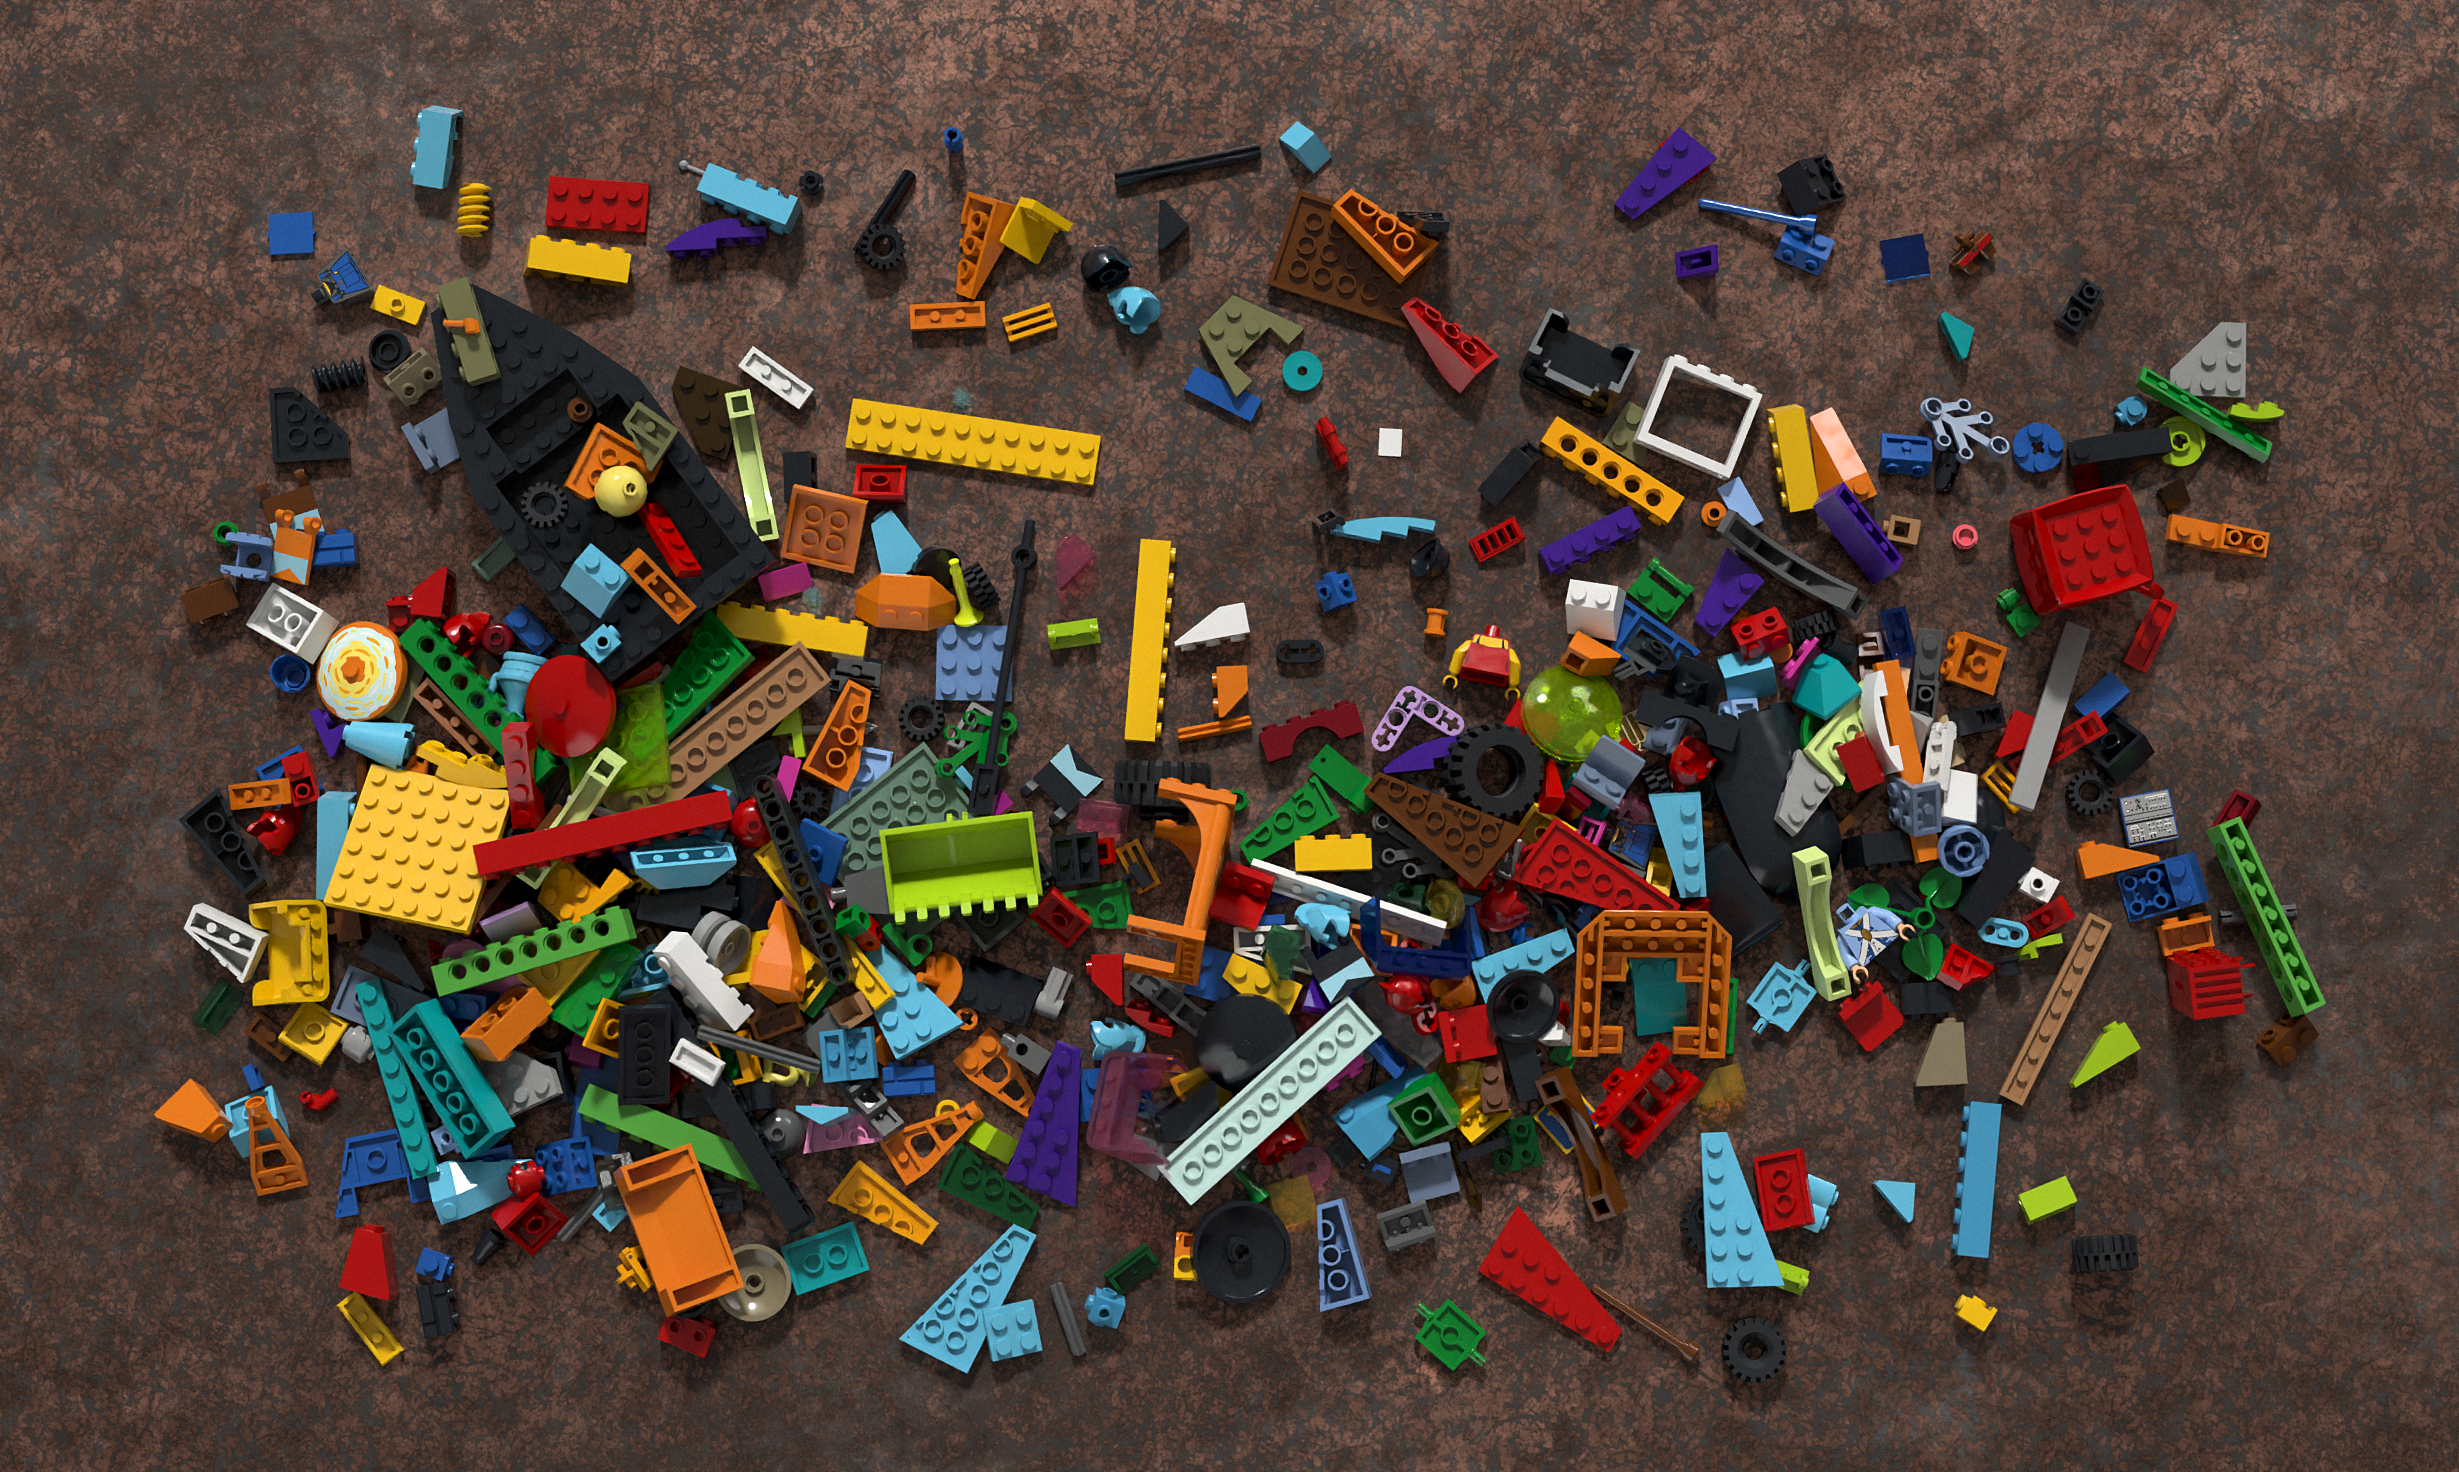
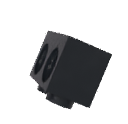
M2001 702L1969 707L1947 714L1949 721L1955 722L1957 727L1956 738L1984 734L2007 727Z

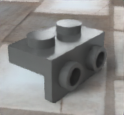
M1425 1199L1376 1215L1388 1251H1400L1408 1245L1417 1242L1425 1243L1437 1236Z

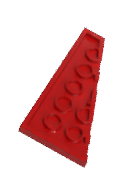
M1556 817L1511 878V881L1607 910L1678 911L1681 908L1679 903Z
M1517 1205L1478 1271L1602 1349L1610 1352L1622 1332L1621 1328Z

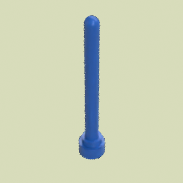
M1701 198L1698 201L1700 208L1799 227V230L1803 231L1804 234L1814 235L1817 227V215L1807 214V216L1796 217Z

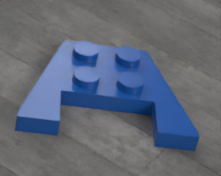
M398 1128L346 1138L336 1218L361 1214L356 1191L357 1187L401 1178H407L411 1203L432 1200L429 1183L426 1178L413 1180Z

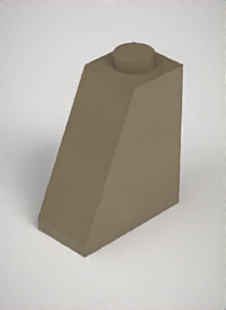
M1942 1018L1940 1024H1934L1913 1079V1087L1968 1084L1963 1022L1956 1023V1018Z

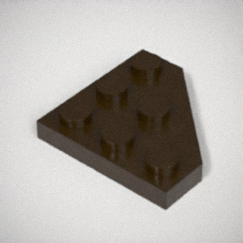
M679 366L672 391L703 454L727 462L733 445V437L725 394L747 390V388Z

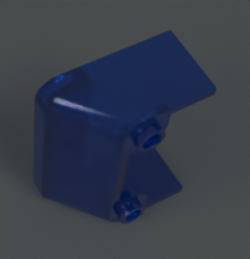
M1375 895L1360 907L1361 948L1375 968L1382 973L1462 980L1472 970L1470 905H1464L1449 917L1450 939H1442L1440 947L1433 945L1432 950L1386 945L1385 938L1381 935L1380 896Z

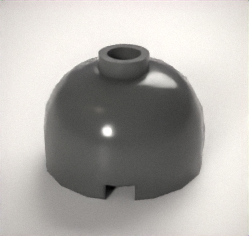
M788 1109L768 1111L758 1121L780 1159L793 1157L805 1143L806 1129L804 1122L797 1114Z

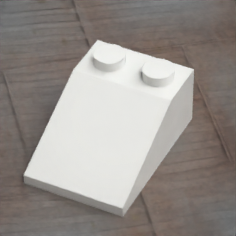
M272 582L246 625L313 665L340 622L324 610Z

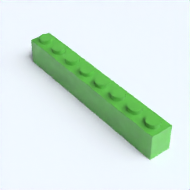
M589 1083L577 1111L583 1114L581 1119L596 1124V1121L599 1120L606 1123L605 1129L617 1134L620 1133V1130L630 1133L629 1139L642 1144L644 1139L654 1143L652 1148L661 1152L691 1143L697 1161L701 1162L700 1168L714 1173L716 1168L725 1172L723 1177L734 1182H738L739 1178L748 1181L747 1187L759 1192L762 1191L732 1141L642 1104L618 1105L617 1094Z

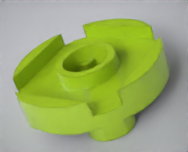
M2183 416L2167 419L2158 428L2169 427L2173 452L2160 458L2161 462L2177 468L2193 464L2201 456L2205 448V435L2202 428ZM2176 435H2179L2180 439H2185L2186 441L2181 449L2173 444Z

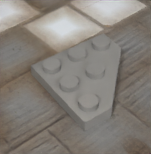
M2221 322L2168 372V381L2197 398L2244 399L2246 386V323Z
M513 1049L512 1055L503 1062L477 1060L479 1068L510 1118L563 1094L556 1069L544 1065L520 1051Z

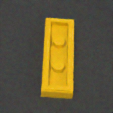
M353 1292L337 1305L382 1366H385L405 1350L363 1294Z

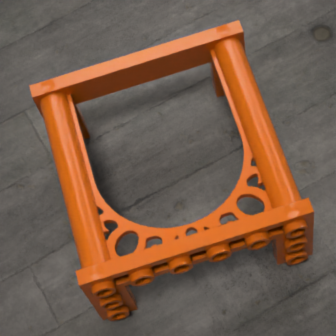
M1176 778L1160 779L1158 797L1183 803L1193 814L1198 826H1181L1169 819L1156 820L1154 838L1167 840L1182 851L1190 862L1195 877L1183 926L1130 914L1128 916L1126 932L1177 943L1175 964L1126 953L1123 970L1198 986L1204 944L1210 921L1208 911L1216 895L1225 853L1228 854L1237 795L1227 789H1218L1217 791L1207 789L1205 785L1193 783L1192 785L1184 784Z

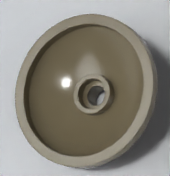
M760 1244L743 1245L732 1250L745 1287L719 1297L720 1304L729 1314L740 1320L761 1321L772 1317L783 1308L791 1292L792 1278L786 1261L772 1248ZM756 1277L759 1279L758 1287L751 1285L752 1278Z

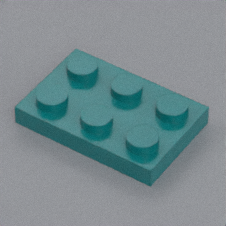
M854 1221L781 1247L784 1259L790 1269L797 1295L870 1270Z

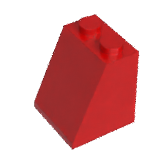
M372 1223L364 1224V1227H356L339 1288L387 1301L398 1300L399 1290L391 1234L383 1232L385 1227Z

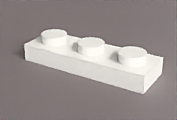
M752 346L738 366L799 411L814 392L813 388L754 346Z

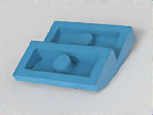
M874 1027L819 1032L824 1083L879 1078Z

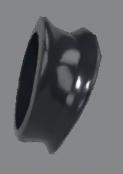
M393 329L382 331L374 336L370 341L368 350L371 364L383 373L392 372L408 359L412 352L411 345L404 334Z

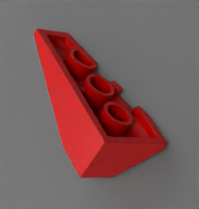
M1416 296L1402 306L1401 310L1440 374L1459 393L1468 388L1499 357L1481 338L1475 334L1470 337L1460 330L1461 325L1455 321L1451 324L1442 319V315L1438 310Z

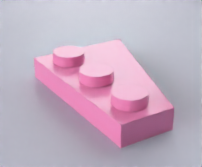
M812 1103V1105H811V1106L831 1107V1106H825V1105H819V1104H813V1103ZM857 1111L856 1116L832 1127L821 1125L809 1118L803 1154L881 1142L883 1139L859 1111Z

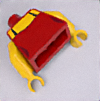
M1494 625L1486 626L1484 634H1474L1472 640L1465 641L1455 650L1448 669L1450 674L1444 677L1443 686L1446 685V680L1451 677L1455 680V685L1453 686V689H1455L1459 683L1457 674H1460L1459 678L1501 687H1507L1508 683L1509 687L1504 691L1505 699L1508 700V692L1511 690L1516 692V701L1520 698L1517 685L1520 682L1521 663L1515 651L1510 648L1509 640L1499 638V627Z

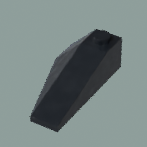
M2168 426L2067 441L2076 494L2108 487L2119 479L2173 452Z

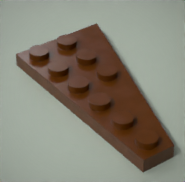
M1378 772L1363 790L1367 796L1477 889L1526 831L1522 827L1381 772Z

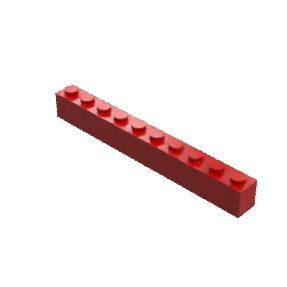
M722 790L472 845L479 879L485 877V881H491L501 878L500 874L510 872L511 875L525 873L526 868L536 866L537 870L552 867V862L561 861L562 864L576 862V857L587 855L588 859L602 856V851L612 849L613 853L628 850L627 846L637 844L638 847L652 845V840L662 838L663 842L678 839V835L688 833V836L702 834L703 829L713 827V831L726 829L728 824L732 823L733 817L727 791Z

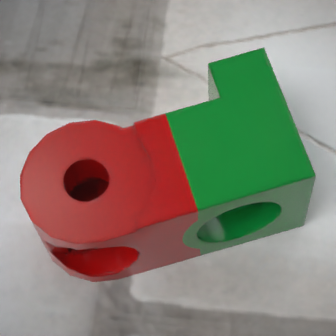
M857 903L837 914L835 930L841 936L848 933L859 942L860 948L865 951L871 952L880 948L881 925Z

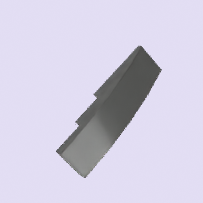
M1137 973L1130 982V985L1188 1032L1197 1037L1199 1026L1207 1012L1166 979Z
M872 1079L835 1082L885 1142L905 1128V1122L889 1106L888 1100L873 1085Z

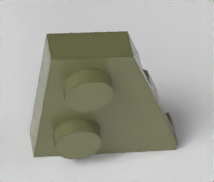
M639 401L634 404L623 421L628 434L633 437V443L637 450L641 452L650 471L656 469L681 431Z
M1628 401L1602 442V445L1643 469L1646 465L1647 448L1634 443L1633 439L1645 410Z

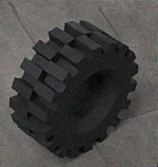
M1749 1317L1737 1321L1736 1324L1728 1328V1332L1723 1336L1721 1356L1726 1364L1725 1366L1734 1376L1752 1383L1765 1382L1767 1379L1775 1377L1776 1373L1782 1370V1365L1787 1359L1786 1350L1788 1348L1785 1344L1784 1335L1776 1325L1765 1319ZM1750 1340H1758L1764 1347L1763 1355L1757 1360H1750L1744 1353V1346Z

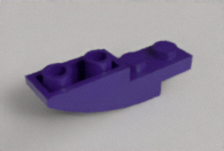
M740 217L717 220L700 225L675 238L666 245V251L669 256L673 255L675 259L688 258V255L698 254V257L709 258L713 257V253H719V243L726 247L737 246L738 242H747L748 245H761L763 241H769L768 229L766 226L743 227V221Z

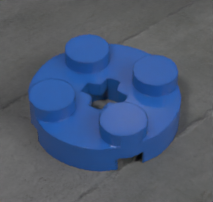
M2031 423L2023 427L2012 441V453L2015 463L2022 470L2031 474L2050 471L2059 463L2063 454V440L2058 432L2047 424ZM2041 443L2044 450L2043 454L2040 452L2036 455L2033 454L2034 448L2031 444Z

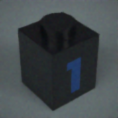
M1379 1154L1370 1162L1363 1156L1359 1168L1363 1169L1362 1175L1390 1186L1400 1162L1382 1154Z

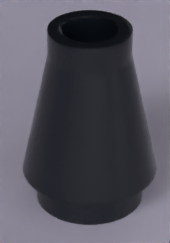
M493 1228L483 1231L470 1257L471 1261L482 1267L485 1262L504 1247L505 1237Z

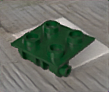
M1533 1114L1505 1120L1488 1135L1489 1141L1507 1135L1511 1136L1513 1145L1492 1152L1496 1174L1544 1165Z

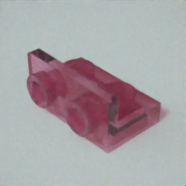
M1631 790L1626 795H1623L1615 809V819L1618 821L1622 819L1627 810L1631 812L1629 815L1640 823L1645 821L1649 824L1655 817L1651 804Z

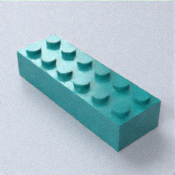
M437 998L416 1004L387 1031L465 1159L487 1152L515 1127L514 1122L470 1051L460 1039V1035Z

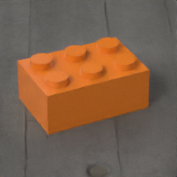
M512 986L459 1037L477 1060L503 1062L512 1055V1050L517 1045L529 1039L530 1032L536 1027L542 1026L548 1020L547 1016L553 1009L536 987Z

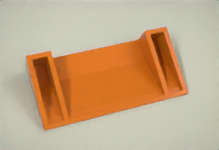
M691 1143L622 1166L613 1173L666 1317L687 1311L745 1287Z

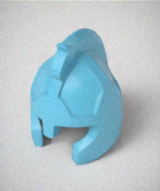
M1121 287L1107 294L1109 305L1113 306L1116 318L1121 323L1130 325V331L1135 334L1145 332L1148 329V325L1156 321L1161 314L1162 305L1151 292L1143 288Z
M1306 903L1297 908L1294 919H1297L1301 926L1307 927L1308 932L1315 941L1334 950L1339 947L1338 934L1346 937L1352 912L1336 905Z
M1105 1018V1023H1112L1111 1028L1106 1027L1101 1021H1092L1090 1023L1091 1037L1096 1045L1092 1056L1093 1061H1102V1063L1113 1065L1126 1063L1139 1055L1144 1048L1146 1040L1145 1030L1141 1031L1136 1025L1129 1026L1125 1022L1113 1018Z

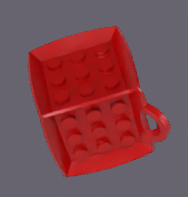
M2125 484L2079 493L2035 509L2023 510L2014 514L2009 521L2018 569L2032 608L2038 615H2047L2052 612L2085 605L2126 591H2135L2155 600H2161L2165 594L2164 589L2153 581L2154 572L2145 530L2130 489Z

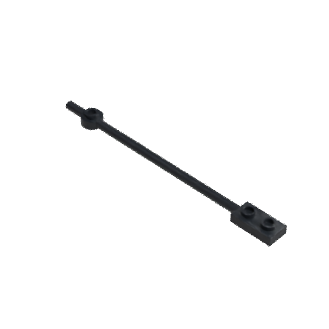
M1032 520L1025 521L1022 544L1015 547L1011 553V562L1017 568L985 762L984 764L975 763L967 813L971 815H995L1003 767L994 764L1026 575L1027 571L1034 568L1038 561L1037 552L1031 547L1035 528V521ZM1025 556H1029L1027 562H1023Z

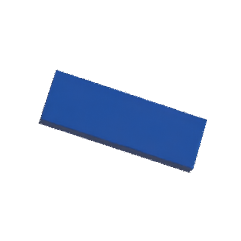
M1196 366L1184 387V390L1250 423L1262 403V399L1246 391L1236 399L1226 381Z

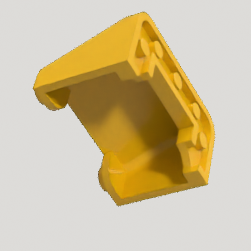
M278 900L249 904V918L252 926L256 929L267 930V933L271 934L268 940L269 980L258 981L254 985L252 992L253 1006L309 1003L325 1000L329 995L330 982L327 912L324 904L319 900Z

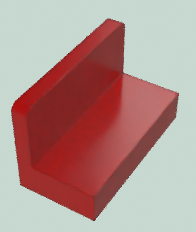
M1865 730L1856 733L1854 739L1836 747V751L1855 792L1858 793L1885 781V773Z

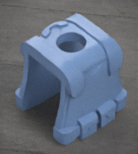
M228 532L225 540L239 545L236 566L221 565L220 571L232 577L258 579V581L268 582L274 551L273 541L270 538L257 534ZM252 554H259L262 559L261 564L256 568H251L248 564V558Z

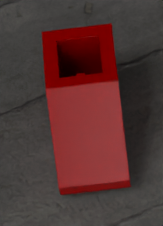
M304 751L281 758L286 778H289L294 807L317 801L320 798L319 781L312 754Z

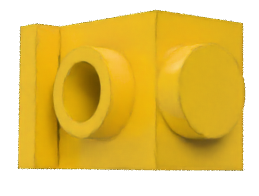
M1963 1294L1954 1306L1957 1308L1954 1313L1955 1315L1983 1332L1998 1310L1990 1306L1986 1309L1987 1303L1980 1298L1973 1296L1971 1299Z

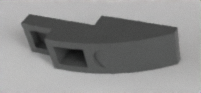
M1917 628L1915 652H1913L1909 710L1933 718L1934 723L1939 691L1938 678L1944 631Z

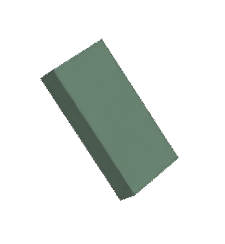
M500 536L471 565L488 583H491L517 556L502 536Z

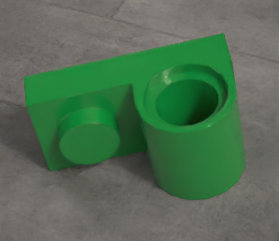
M889 922L882 928L916 968L933 951V942L927 935L916 934L906 941L904 937L907 933L899 924L893 926ZM925 939L927 941L928 948L924 953H917L915 951L914 943L916 940Z

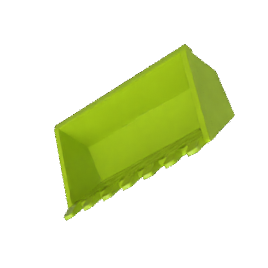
M1028 811L969 819L967 812H962V820L956 821L951 813L947 814V822L879 830L890 915L895 914L896 924H905L906 913L916 911L919 922L927 921L928 910L939 909L940 919L950 918V907L961 906L962 916L972 915V904L983 903L984 913H993L994 902L1004 900L1007 911L1016 910V899L1027 898L1029 908L1038 907V896H1043L1033 812Z

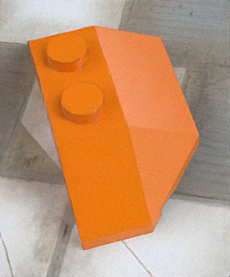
M880 573L863 587L856 590L855 616L876 627L929 631L954 623L957 598L931 576Z

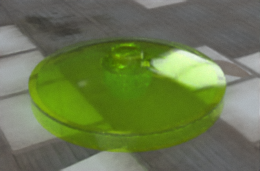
M1558 665L1544 670L1530 683L1522 701V719L1529 736L1542 750L1558 759L1579 762L1584 761L1602 735H1606L1615 741L1621 729L1622 709L1616 692L1600 675L1579 676L1569 669Z

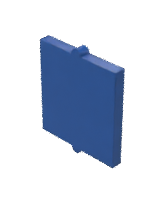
M313 212L269 214V232L267 236L269 237L271 256L314 253V235H316L313 224Z

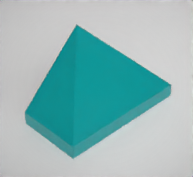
M1943 312L1938 316L1937 320L1958 363H1961L1968 355L1975 328Z

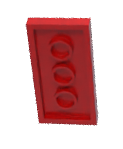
M549 176L545 226L646 234L650 184Z

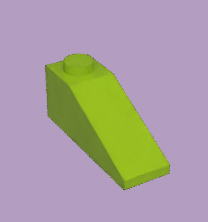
M2114 1021L2103 1027L2104 1033L2098 1036L2069 1082L2071 1088H2076L2141 1049L2125 1022L2118 1024Z

